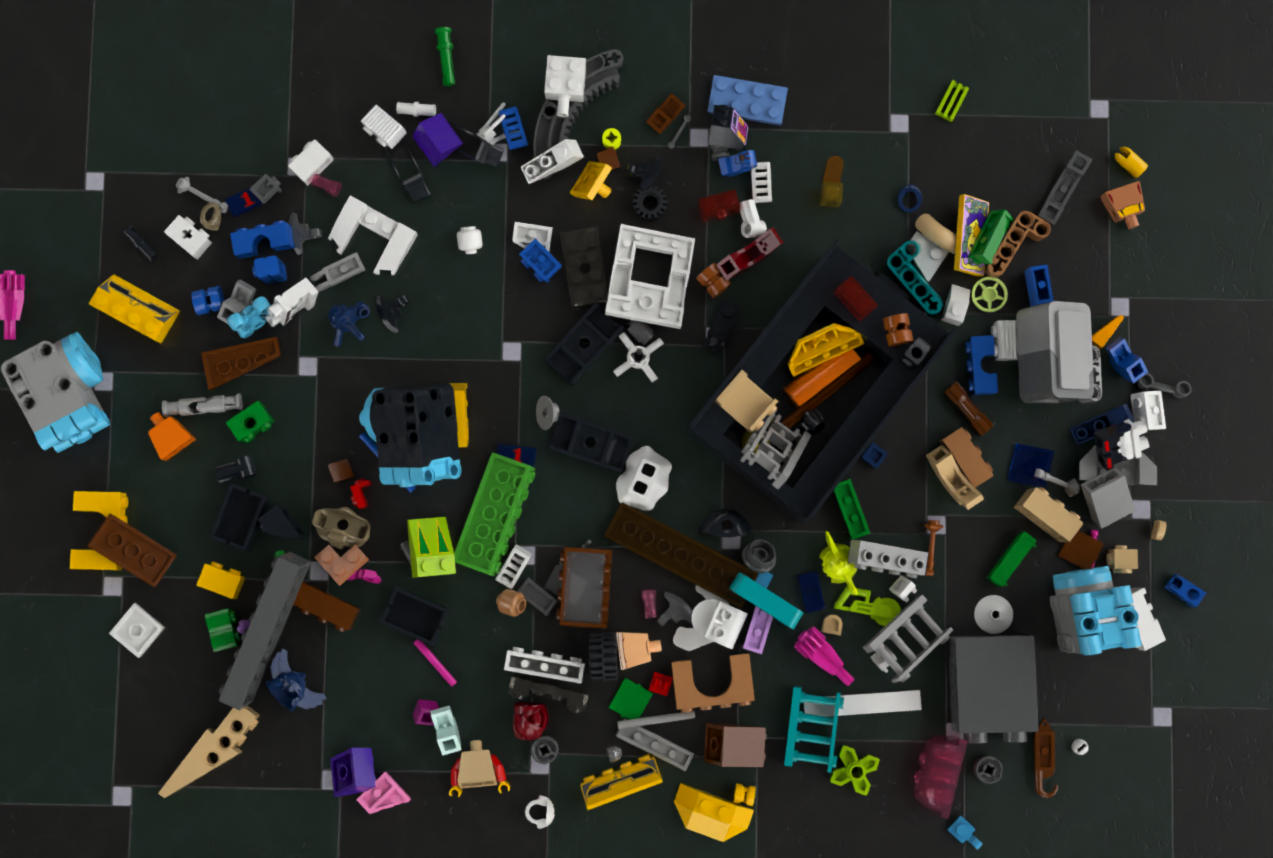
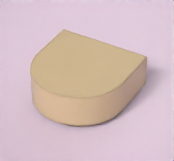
M1154 521L1151 539L1157 541L1163 539L1166 532L1165 521Z
M837 615L826 616L822 623L821 632L841 636L843 625L841 618Z

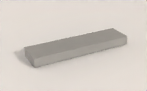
M641 726L619 729L616 737L684 771L687 770L694 755L693 752Z

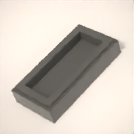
M529 577L517 590L524 595L526 601L545 616L550 613L558 602L556 598Z

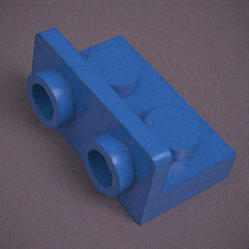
M536 238L519 254L522 257L520 261L527 268L531 266L536 271L533 275L540 282L544 280L548 283L549 279L562 267Z

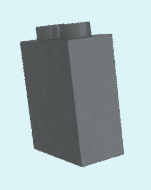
M950 636L948 639L952 730L957 733H963L964 743H987V733H1002L1003 742H1027L1026 732H1039L1034 636Z

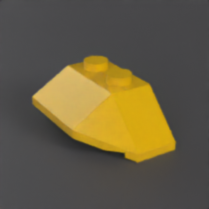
M833 323L799 339L788 362L793 377L863 345L862 336L855 329Z
M682 783L679 785L674 800L686 829L722 842L748 829L754 812L751 808Z

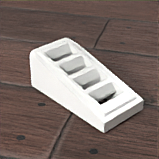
M759 162L756 168L751 169L752 198L755 203L772 202L770 162ZM756 170H766V172L756 173ZM766 177V180L756 181V178ZM767 185V188H756V186ZM757 193H767V196H757Z
M515 545L495 580L512 589L531 558L532 553ZM515 553L525 558V560L516 556ZM511 560L516 561L517 563L521 564V567L515 565L514 563H512V562H510V561H511ZM507 566L517 571V574L506 569ZM505 573L514 579L511 581L502 575Z

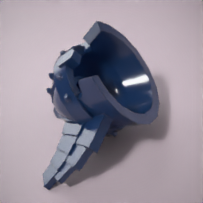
M282 648L280 652H276L274 659L272 658L271 666H269L272 679L265 683L270 693L281 705L293 712L296 706L308 710L309 708H316L317 705H321L322 700L327 699L325 694L315 693L306 688L305 673L291 671L287 661L288 651Z

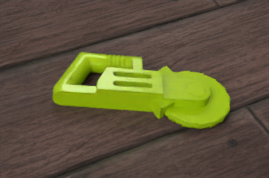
M846 586L834 604L835 609L868 614L871 619H875L882 626H886L901 612L899 604L894 599H880L878 597L872 603H869L871 590L856 588L858 594L855 595L848 586ZM850 595L865 597L864 602L854 600L850 607L843 606Z

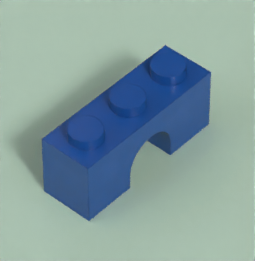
M275 221L273 225L269 226L265 224L256 225L254 229L249 230L247 228H240L236 232L230 233L234 256L239 259L257 256V245L263 239H269L271 248L276 252L295 248L291 226L284 221Z
M994 335L971 336L965 342V353H968L969 360L966 361V370L970 374V380L967 382L968 391H971V396L994 395L998 393L997 373L989 374L981 368L982 358L995 355Z

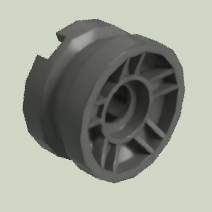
M540 736L531 746L532 757L540 764L551 763L558 755V743L551 736ZM547 746L549 751L543 753L541 748Z
M991 755L979 756L973 763L974 775L984 783H996L1002 777V764ZM986 765L991 767V771L989 773L985 772L987 768Z

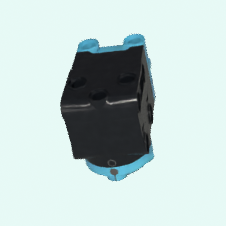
M433 383L373 389L366 399L364 408L359 415L361 425L365 426L368 435L377 442L379 478L381 483L384 485L411 487L416 485H432L435 481L442 479L459 478L461 466L455 396L452 385L449 383Z

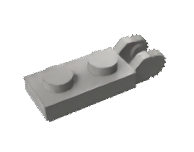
M356 252L322 268L323 270L312 275L310 279L311 281H317L326 276L328 281L315 287L320 292L365 271V267Z

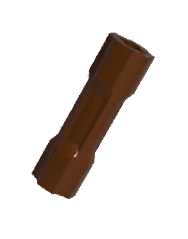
M955 382L943 392L960 409L980 436L984 435L994 426L986 415L981 413L969 399L967 393L958 382Z

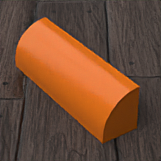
M852 349L805 371L785 386L783 390L795 406L799 407L861 359Z

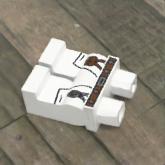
M304 278L285 291L282 297L278 295L274 298L273 305L268 308L269 314L266 316V320L272 327L278 323H281L283 326L286 325L294 317L295 313L305 307L309 311L314 307L318 295L317 289L307 278Z

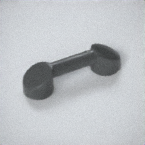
M1146 373L1137 380L1141 390L1146 391L1150 388L1172 393L1176 398H1185L1192 391L1191 385L1186 381H1181L1176 386L1154 382L1153 376L1149 373Z

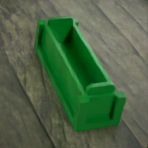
M1006 209L990 211L968 255L976 265H980V263L992 264V259L1008 226H1010V222L1014 219Z
M851 479L840 482L834 489V493L848 528L850 541L870 534Z
M1025 531L1019 532L986 578L998 587L1007 586L1006 581L1031 547H1036L1035 543L1037 540Z

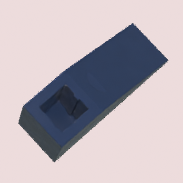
M1126 403L1071 427L1070 430L1077 445L1094 439V431L1118 423H1124L1127 419L1131 422L1135 420Z

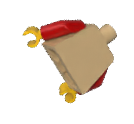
M471 741L470 751L462 752L461 757L454 763L451 769L452 788L449 791L451 797L453 790H457L458 797H460L462 788L497 785V782H499L498 791L502 793L500 788L502 785H506L509 792L510 785L505 781L504 766L496 755L491 754L489 750H482V741Z

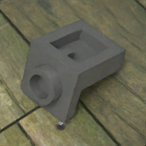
M267 174L250 188V191L263 204L277 191L279 193L282 192L279 187L281 183L274 176L270 178Z

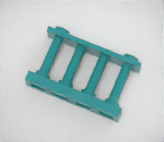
M794 686L784 766L792 767L793 762L798 760L828 765L827 772H831L832 768H836L837 756L833 755L839 709H843L844 697H840L841 692H837L836 698L805 694L801 686ZM810 702L835 706L834 718L804 714L803 711H799L800 703ZM804 721L832 725V737L800 733L801 731L797 730L798 723ZM805 741L830 745L829 757L799 753L798 750H795V743Z

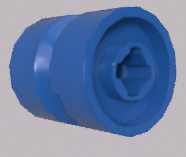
M220 286L209 287L207 291L204 289L195 290L191 293L193 307L197 315L207 314L210 310L213 312L220 311L222 303L225 301Z

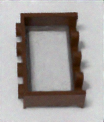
M566 546L564 551L561 550L560 562L564 563L563 570L559 572V581L562 582V589L558 590V601H561V609H557L556 617L557 620H560L559 625L592 628L608 627L613 549Z

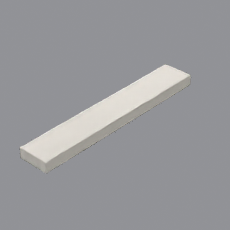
M920 690L841 695L840 697H844L843 709H839L838 716L922 710ZM804 702V714L825 717L834 716L835 706Z

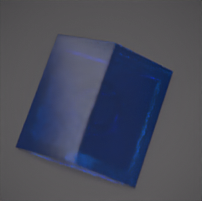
M1016 443L1008 481L1032 487L1046 488L1047 481L1034 475L1036 469L1050 473L1054 450Z

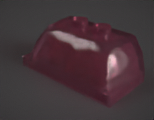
M939 735L927 740L924 753L921 752L919 764H921L920 771L916 772L914 783H916L914 797L922 806L946 819H949L968 742L960 737Z

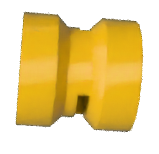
M736 783L733 803L739 804L743 802L746 805L753 806L756 787L750 785L744 787L742 784Z

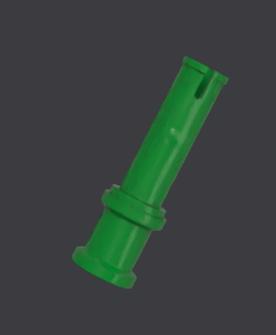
M450 27L435 29L438 39L436 47L441 57L443 86L455 85L451 55L453 44L450 38L452 31Z

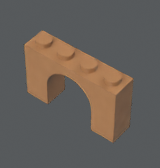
M749 653L729 655L730 685L722 694L717 696H707L696 689L693 681L691 660L671 662L677 710L681 709V713L692 712V708L700 707V710H710L714 705H719L720 708L731 707V703H739V706L751 705L750 701H755Z

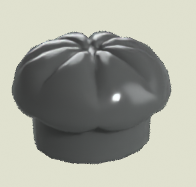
M757 539L744 548L742 559L747 568L758 574L769 572L775 566L776 553L774 547L768 541Z

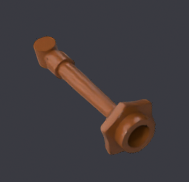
M928 520V523H924V526L931 532L925 576H933L935 532L942 529L943 525H940V521Z

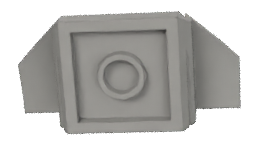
M1095 445L1079 461V480L1088 481L1106 472L1098 463L1097 447ZM1142 451V457H1134L1132 460L1122 461L1114 465L1125 475L1127 485H1157V466Z

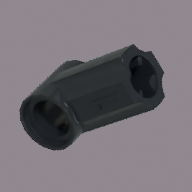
M252 456L236 459L235 462L215 467L219 483L257 475Z

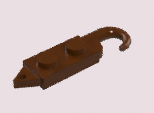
M1043 718L1038 726L1039 732H1033L1035 790L1041 797L1051 798L1057 793L1058 785H1054L1051 792H1045L1042 786V779L1051 777L1055 771V731L1051 730L1046 719Z

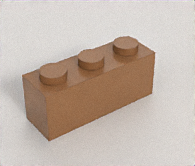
M961 427L939 442L952 454L961 473L976 488L994 476L992 474L993 469L987 461L984 462L982 459V452L977 445L974 446L971 442L972 437L970 433Z

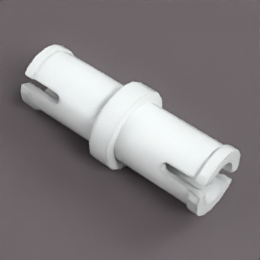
M398 102L396 111L397 114H408L414 117L419 115L435 116L436 105L419 104V102Z

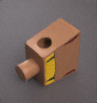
M1140 181L1107 191L1100 196L1115 223L1125 220L1128 230L1139 226L1136 216L1145 211Z

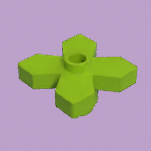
M842 745L839 757L845 766L833 770L830 782L842 786L852 781L855 792L866 796L871 786L866 778V773L876 771L880 759L868 754L858 760L854 748ZM854 767H857L856 773L851 772Z

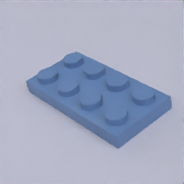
M714 75L707 113L713 114L714 105H726L733 107L743 120L781 126L788 88Z

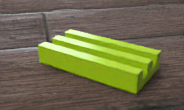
M954 80L951 81L935 113L950 122L953 121L969 90L968 87H963L962 84H957ZM952 88H956L945 112L942 113L941 110ZM959 91H962L963 93L951 116H948Z

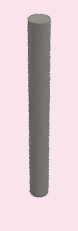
M693 710L692 712H679L617 721L618 729L692 719L695 718V712Z

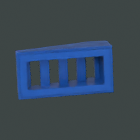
M517 107L500 110L499 117L503 114L505 115L501 125L509 150L527 146L528 143ZM519 130V132L509 134V132ZM521 137V139L511 142V139Z

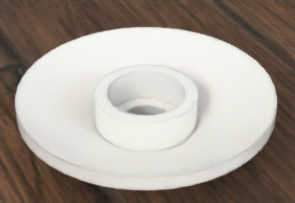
M989 595L977 603L974 617L977 625L983 631L998 634L1005 631L1011 625L1013 610L1005 598L998 595ZM993 611L998 612L997 618H993Z

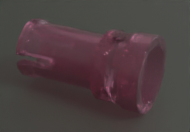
M315 174L312 179V185L326 190L327 193L334 197H337L341 191L342 183L329 180L319 174Z
M656 589L641 591L642 601H644L645 618L657 617L655 604Z

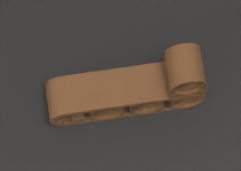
M1023 211L1017 215L1005 233L992 259V264L986 265V276L998 278L1002 275L1026 236L1034 241H1041L1046 238L1051 231L1049 223L1029 211ZM1021 217L1027 220V225H1023L1020 222ZM1037 227H1040V228L1043 229V231H1044V234H1043V235H1040V234L1037 233V231H1036V228H1037ZM1010 234H1016L1018 241H1013ZM1001 249L1007 250L1008 257L1002 256ZM999 262L1000 264L996 268L997 272H994L993 266Z

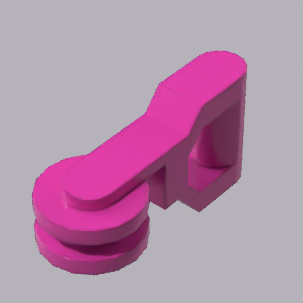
M367 569L357 570L347 579L354 580L357 578L375 584L381 582V578L375 571Z

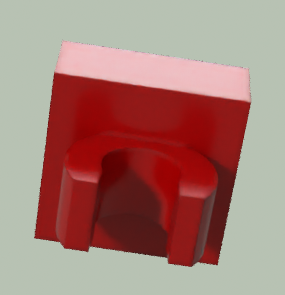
M654 671L649 691L667 696L673 677Z

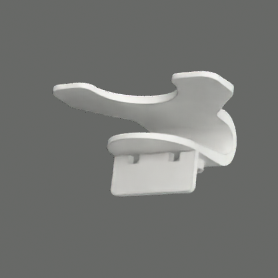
M696 585V591L702 594L706 600L697 604L692 612L691 620L694 628L679 627L673 637V643L687 651L711 642H716L733 649L748 614L730 606L726 600Z

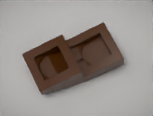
M671 93L646 122L661 134L683 111L686 105Z

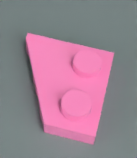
M384 772L375 781L376 787L364 792L356 799L369 814L411 800L410 796L387 772Z

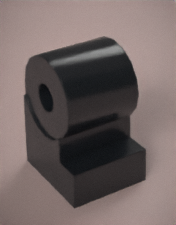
M919 336L900 357L899 361L913 371L932 346Z

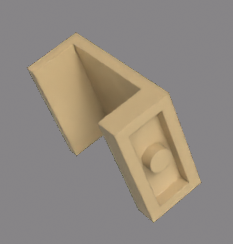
M741 370L714 402L749 432L753 430L758 431L765 423L762 419L766 415L771 416L777 409L775 404L778 400H773L747 377L748 374Z

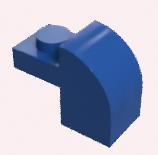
M1119 337L1106 347L1111 358L1109 360L1110 364L1124 379L1135 383L1148 373L1142 358L1131 352L1124 338Z

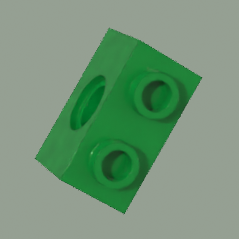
M257 401L228 420L226 424L238 442L249 443L255 439V434L260 431H267L275 421L265 406ZM250 419H254L255 426L249 429L247 423Z

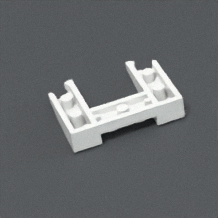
M350 195L328 239L330 241L334 239L339 246L336 251L342 255L357 227L361 224L389 240L373 273L380 275V270H391V275H395L418 236L417 232L379 213Z

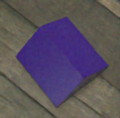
M442 113L420 122L412 136L434 167L463 144Z

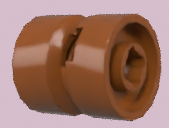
M716 263L711 264L696 278L703 287L708 286L707 291L713 299L722 294L732 284L730 280L726 281L724 276H721Z
M907 313L892 315L882 319L884 329L888 331L886 339L889 347L914 341L912 331L908 329L910 321Z

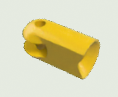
M1120 147L1119 149L1123 155L1115 153V160L1134 178H1138L1147 169L1148 164L1130 148Z

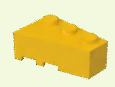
M449 383L454 389L458 446L467 447L469 443L468 400H466L467 383Z

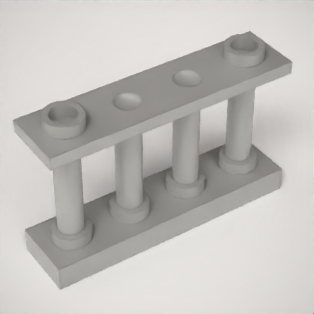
M923 595L912 600L863 647L867 653L878 652L897 673L891 680L893 683L906 681L911 676L909 672L939 643L944 644L950 638L949 634L953 631L951 627L942 631L927 614L923 606L927 599ZM913 614H918L937 637L929 643L910 622L911 619L909 617ZM900 626L905 627L924 648L917 656L897 635L898 632L896 630ZM887 638L891 639L911 661L904 668L884 648L883 642Z

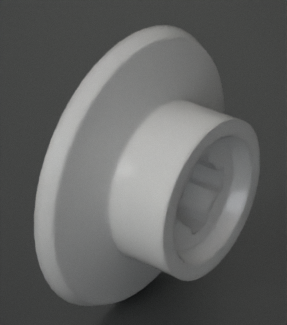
M541 396L536 406L537 422L541 429H549L553 422H556L559 418L558 405L552 403L551 399L547 396Z

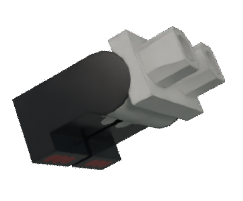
M1127 419L1124 423H1118L1094 431L1098 463L1106 471L1114 469V465L1117 463L1132 460L1134 457H1142L1141 451L1149 448L1147 438L1145 436L1139 437V435L1147 432L1146 424L1143 421L1133 423Z

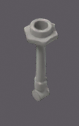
M188 176L185 178L181 177L176 184L178 193L188 190L209 203L214 202L218 204L222 213L227 212V203H221L219 200L213 199L191 187Z
M1036 469L1035 477L1065 487L1064 491L1069 497L1079 493L1080 483L1076 479L1066 483L1044 472V470Z

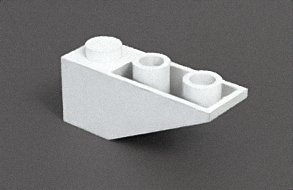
M565 139L521 166V169L528 184H531L572 165L584 156L576 140Z

